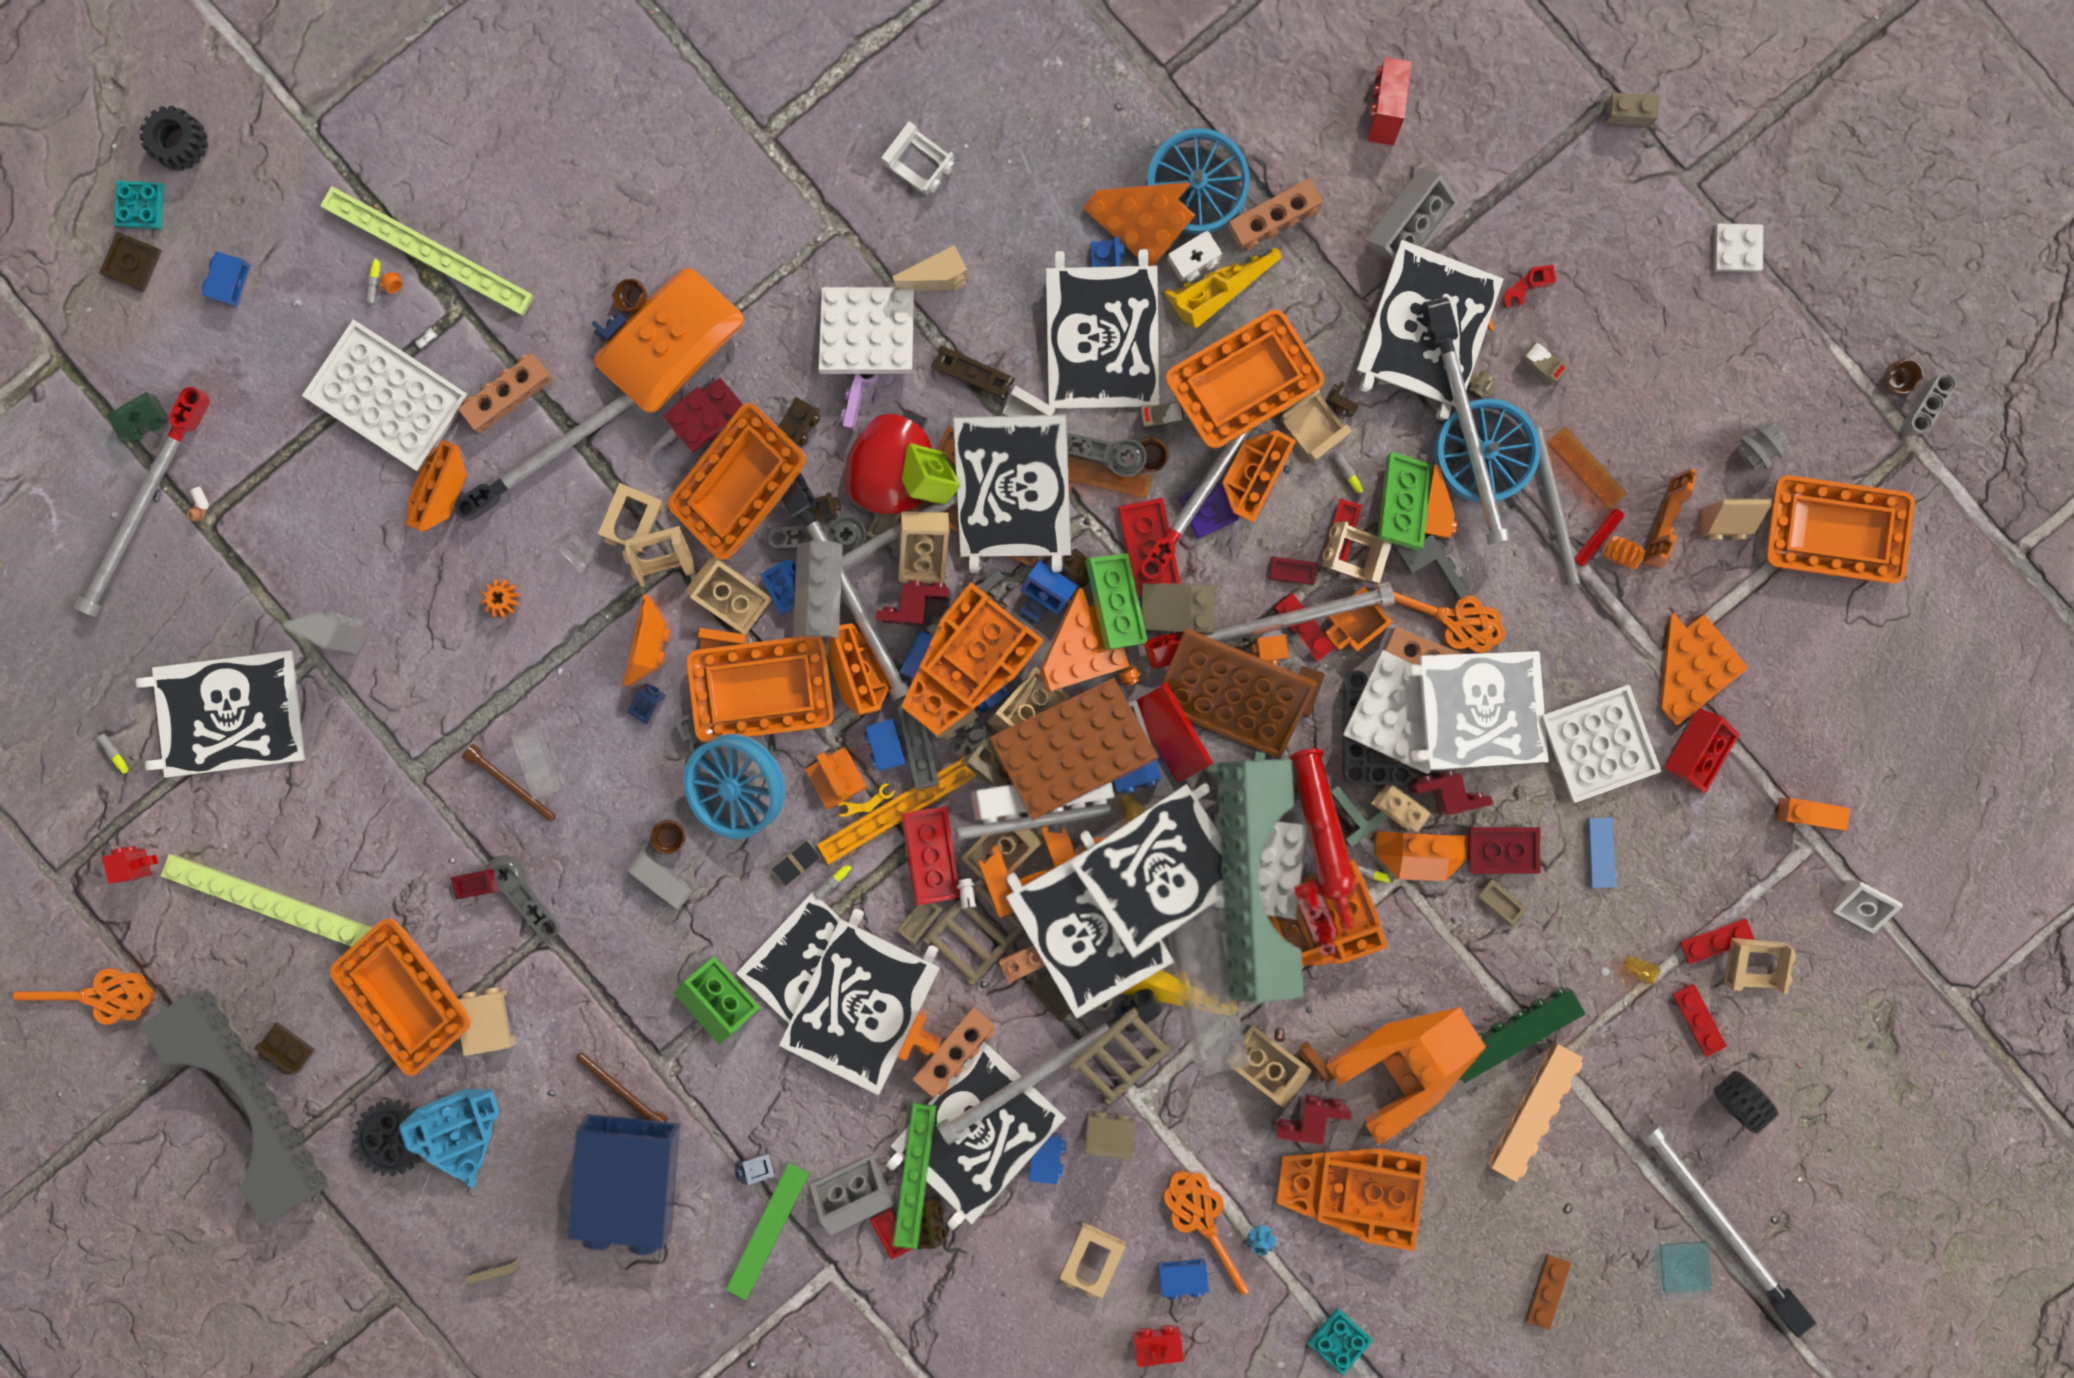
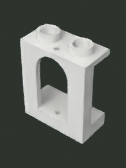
M910 121L881 157L883 165L925 196H928L930 192L934 193L938 189L941 177L944 173L946 175L949 174L955 164L952 152L948 154L919 133L917 127ZM910 143L914 144L939 164V168L929 180L921 178L898 161Z

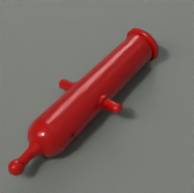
M1318 748L1301 750L1289 756V759H1291L1294 767L1319 889L1326 899L1333 900L1337 904L1341 916V928L1350 930L1354 925V921L1349 916L1347 898L1354 892L1355 877L1321 759L1324 752Z

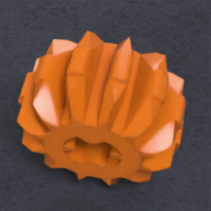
M1612 536L1604 547V557L1625 568L1638 569L1639 564L1644 559L1645 550L1643 547L1625 538Z
M495 579L493 586L487 583L485 586L488 592H480L482 596H486V599L480 601V604L487 605L484 611L486 613L492 612L491 614L494 618H497L499 614L502 618H507V611L510 614H514L513 605L520 606V603L515 601L516 598L521 596L520 593H513L517 587L513 584L509 586V581L503 580L501 583ZM499 594H500V595H503V596H502V600H503L502 603H499V602H498V601H499V598H498L497 596H498Z

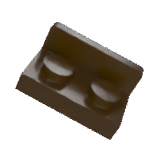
M795 397L778 427L799 448H803L809 439L807 434L811 427L815 428L820 421V410L816 406H812Z
M275 1023L262 1042L255 1045L254 1050L259 1052L258 1056L263 1060L271 1061L277 1065V1069L281 1073L293 1075L300 1072L315 1051V1048L280 1023Z
M939 1196L924 1200L918 1249H936L946 1243L947 1231L944 1227L943 1207Z

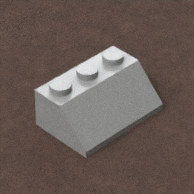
M873 1155L810 1184L820 1223L830 1235L894 1205L889 1187Z

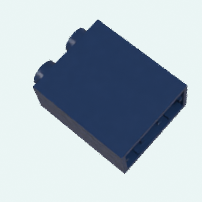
M587 1114L575 1135L568 1239L581 1240L582 1245L591 1250L606 1249L611 1244L628 1245L629 1251L638 1255H649L655 1253L657 1249H663L672 1230L680 1134L679 1123Z

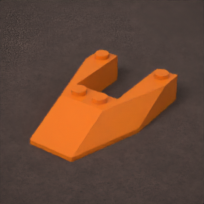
M1455 1007L1386 1023L1328 1058L1326 1066L1340 1086L1381 1060L1383 1061L1404 1095L1366 1118L1368 1130L1378 1145L1400 1133L1438 1104L1486 1046L1461 1008Z

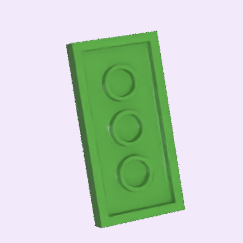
M1390 452L1387 455L1377 539L1418 551L1424 547L1432 464L1394 452Z
M1128 554L1094 557L1085 560L1105 650L1144 645L1148 640Z

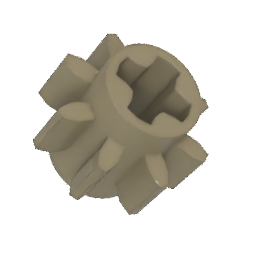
M1480 371L1479 374L1474 372L1468 383L1470 386L1468 392L1480 400L1485 396L1489 398L1497 388V386L1493 385L1495 378L1485 371Z

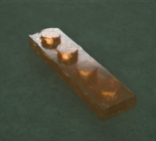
M1566 426L1562 427L1546 442L1607 510H1610L1627 495L1625 490Z
M1068 456V481L1144 499L1148 498L1152 475L1138 473L1132 477H1122L1115 474L1104 464Z

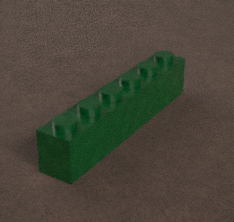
M1563 986L1551 991V996L1546 999L1539 998L1530 1004L1531 1007L1525 1011L1522 1009L1510 1015L1511 1019L1504 1023L1499 1021L1490 1027L1491 1030L1484 1034L1482 1032L1478 1033L1486 1048L1459 1080L1465 1084L1584 1016L1586 1013L1573 990L1567 987L1563 988Z

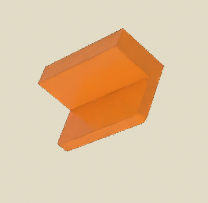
M699 628L698 637L701 638L699 650L748 643L749 636Z

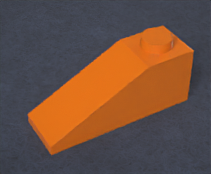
M1434 465L1431 472L1425 536L1433 535L1434 538L1447 540L1451 538V535L1455 534L1457 521H1454L1455 514L1440 465Z
M1780 798L1777 820L1847 831L1850 808L1800 799Z

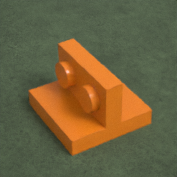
M846 747L831 755L825 752L817 755L818 762L805 769L827 810L868 788Z
M923 1009L919 1010L898 1058L906 1061L914 1044L918 1046L917 1049L925 1054L930 1055L931 1052L936 1054L942 1039L921 1029L929 1012Z

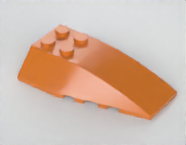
M970 582L942 617L901 707L939 736L1015 678L1044 640L1027 626L1021 624L991 600L986 593Z
M1354 859L1350 860L1355 877V889L1353 894L1347 898L1349 916L1354 921V925L1350 930L1341 928V916L1337 904L1333 900L1326 899L1338 930V935L1333 940L1335 945V952L1333 954L1330 953V949H1328L1329 955L1327 956L1320 952V944L1315 942L1300 905L1298 906L1297 919L1267 915L1279 935L1291 945L1301 949L1302 966L1346 963L1388 948L1379 915L1365 879ZM1316 873L1303 879L1301 884L1316 880Z
M1381 1148L1282 1156L1277 1203L1305 1216L1308 1215L1317 1219V1221L1325 1225L1328 1224L1348 1235L1351 1234L1360 1238V1240L1366 1243L1415 1251L1427 1156Z

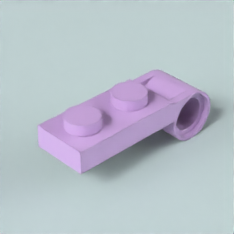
M855 374L852 386L847 387L845 400L848 401L847 409L842 410L840 419L845 430L854 431L864 386L870 387L875 385L879 378L878 374H873L870 379H863L861 374Z

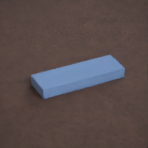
M1587 818L1590 887H1616L1613 818Z

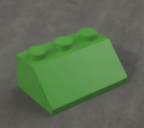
M715 956L673 992L719 1045L760 1009V1006Z

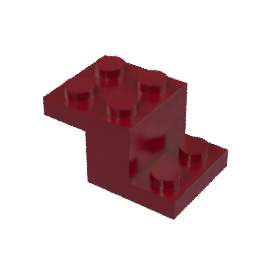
M719 377L704 391L699 387L695 388L662 417L694 453L710 439L714 441L743 403L722 378Z
M908 580V584H902L900 612L895 607H882V611H876V620L879 623L925 626L927 599L950 600L951 590L949 587H946L945 583L931 582V586H923L921 581Z
M1454 770L1436 772V777L1431 778V775L1413 778V783L1407 784L1409 793H1422L1433 790L1438 814L1448 816L1494 805L1491 795H1484L1483 792L1478 791L1466 793L1462 773H1454Z
M1306 1094V1097L1299 1096L1296 1123L1293 1124V1120L1279 1118V1121H1272L1271 1130L1277 1139L1324 1145L1327 1118L1351 1121L1352 1110L1346 1103H1343L1342 1099L1330 1097L1329 1101L1321 1100L1318 1095Z

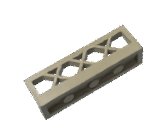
M982 740L974 752L966 755L961 761L991 788L1013 785L1009 777L1001 778L997 775L996 765L1002 763L996 762V758L999 759L993 746L986 740ZM984 747L991 753L992 763H983L977 758ZM1027 812L1022 813L1025 817H1028Z

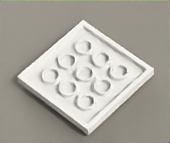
M822 287L819 373L912 374L914 289H896V287Z
M1381 650L1342 735L1425 774H1429L1431 769H1428L1427 760H1411L1412 751L1427 750L1421 675L1405 676L1404 667L1414 664Z
M1630 685L1616 688L1541 716L1572 803L1662 772Z
M1216 813L1214 826L1221 835V827L1219 825L1220 814ZM1276 822L1265 841L1259 864V890L1266 915L1297 919L1299 902L1294 886L1300 885L1302 882L1308 836L1306 825ZM1221 897L1210 906L1225 908L1224 897Z

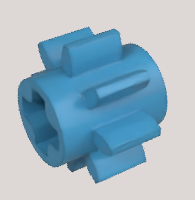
M1258 1225L1248 1233L1246 1244L1251 1245L1253 1253L1267 1255L1268 1251L1272 1252L1273 1248H1275L1277 1237L1271 1236L1272 1230L1269 1227Z

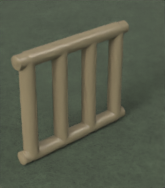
M979 878L975 882V886H973L974 896L979 893L994 907L989 891L984 886L985 882ZM960 898L923 938V942L928 945L931 943L937 947L938 951L968 978L969 984L973 986L1025 929L1017 915L1014 913L1005 915L1004 917L1015 926L1005 937L974 907L969 908L968 898V907L961 909ZM961 910L967 913L999 943L991 954L953 920ZM946 927L984 961L975 971L937 937Z
M1135 1008L1127 1012L1070 1064L1073 1070L1076 1071L1078 1069L1105 1096V1102L1109 1105L1172 1049L1169 1044H1164L1138 1017L1139 1014ZM1129 1023H1132L1156 1048V1051L1148 1059L1121 1033ZM1114 1039L1140 1065L1130 1075L1104 1050L1103 1047L1110 1040ZM1095 1054L1122 1080L1113 1090L1085 1064Z

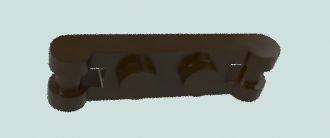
M940 345L937 351L939 353L938 357L931 364L933 369L991 393L1000 399H1007L1009 394L1007 391L1009 386L1013 385L1014 377ZM947 357L953 359L950 366L944 364ZM995 379L1002 381L999 388L993 386Z

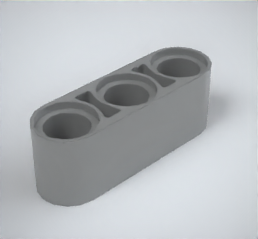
M1943 373L1929 379L1903 421L1902 429L1906 435L1911 437L1928 432L1932 428L1955 390L1956 380L1951 374ZM1938 381L1943 384V390L1939 388ZM1927 400L1932 405L1931 410L1926 405ZM1915 420L1919 422L1920 429L1915 427Z
M643 850L639 851L626 868L634 877L677 909L682 907L694 891L686 882Z

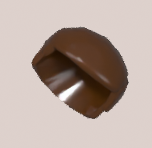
M633 278L623 279L619 282L612 293L614 299L613 306L626 314L635 313L641 309L647 301V292L643 283Z
M1909 358L1892 362L1887 367L1883 377L1886 388L1891 393L1905 395L1915 390L1916 384L1923 378L1922 366L1916 360Z
M1156 437L1141 440L1140 444L1145 448L1147 454L1143 470L1147 472L1162 470L1169 461L1167 444Z
M670 819L661 820L656 823L650 833L652 847L661 854L670 855L679 851L686 840L683 827L677 821Z

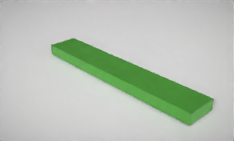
M913 1103L893 1246L918 1249L937 1108L935 1105Z
M790 1162L788 1163L726 1291L744 1300L748 1299L810 1172Z

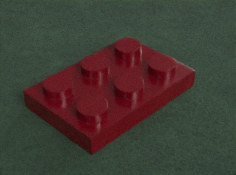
M1468 827L1469 874H1541L1540 827Z

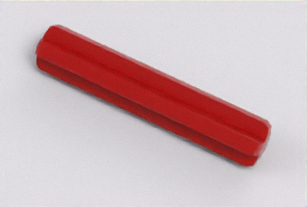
M1613 509L1574 557L1577 565L1585 566L1625 517L1621 510Z

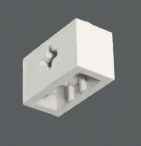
M1207 230L1169 253L1167 261L1181 283L1185 280L1191 282L1200 276L1199 272L1207 268L1210 270L1220 263L1219 260L1222 252ZM1192 255L1195 257L1200 256L1199 262L1197 260L1191 261Z

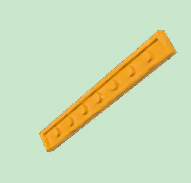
M963 757L937 773L940 785L916 790V787H913L816 846L829 865L901 822V813L919 811L977 777V775L961 762L964 759Z

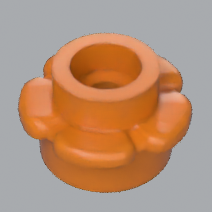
M385 273L381 278V289L386 290L390 294L398 292L403 286L399 273Z
M1135 666L1128 667L1119 673L1120 683H1126L1127 686L1133 685L1139 681L1138 677L1141 673L1137 671Z

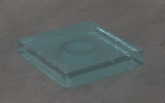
M1708 1242L1659 1244L1662 1284L1665 1293L1712 1290Z

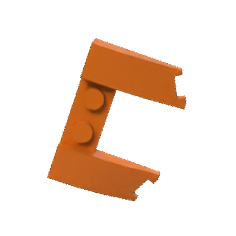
M1690 468L1672 476L1643 563L1660 569L1666 566L1677 541V535L1672 534L1674 530L1672 523L1674 518H1677L1680 513L1681 505L1679 503L1687 502L1692 496L1697 476L1695 469Z
M1047 825L1040 826L1053 866L1018 879L1022 887L1073 858L1075 852L1065 827L1061 826V833L1048 832ZM995 843L990 847L994 854L985 863L979 858L978 863L995 911L1000 918L1015 912L1006 897L1014 891L1007 881L1009 874L998 845Z

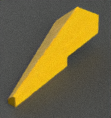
M1273 248L1272 252L1260 258L1257 255L1252 256L1251 261L1240 266L1238 263L1226 266L1204 275V279L1193 284L1185 282L1183 283V288L1173 292L1170 289L1165 290V297L1181 320L1197 329L1282 258L1279 249Z
M1163 969L1120 993L1132 996L1142 989H1150L1159 1002L1228 1015L1231 1010L1228 1006Z

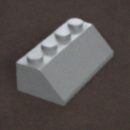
M1420 168L1367 237L1366 241L1379 257L1392 266L1401 240L1425 248L1459 204V200L1440 173Z
M809 541L797 544L793 637L839 638L842 544L834 541Z
M330 611L326 614L316 612L287 621L283 625V627L325 649L358 654L371 630L365 627V622L357 617H350L339 613L335 614Z

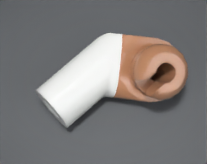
M196 487L190 490L195 504L192 509L187 511V518L190 521L199 522L204 519L209 503L201 487Z

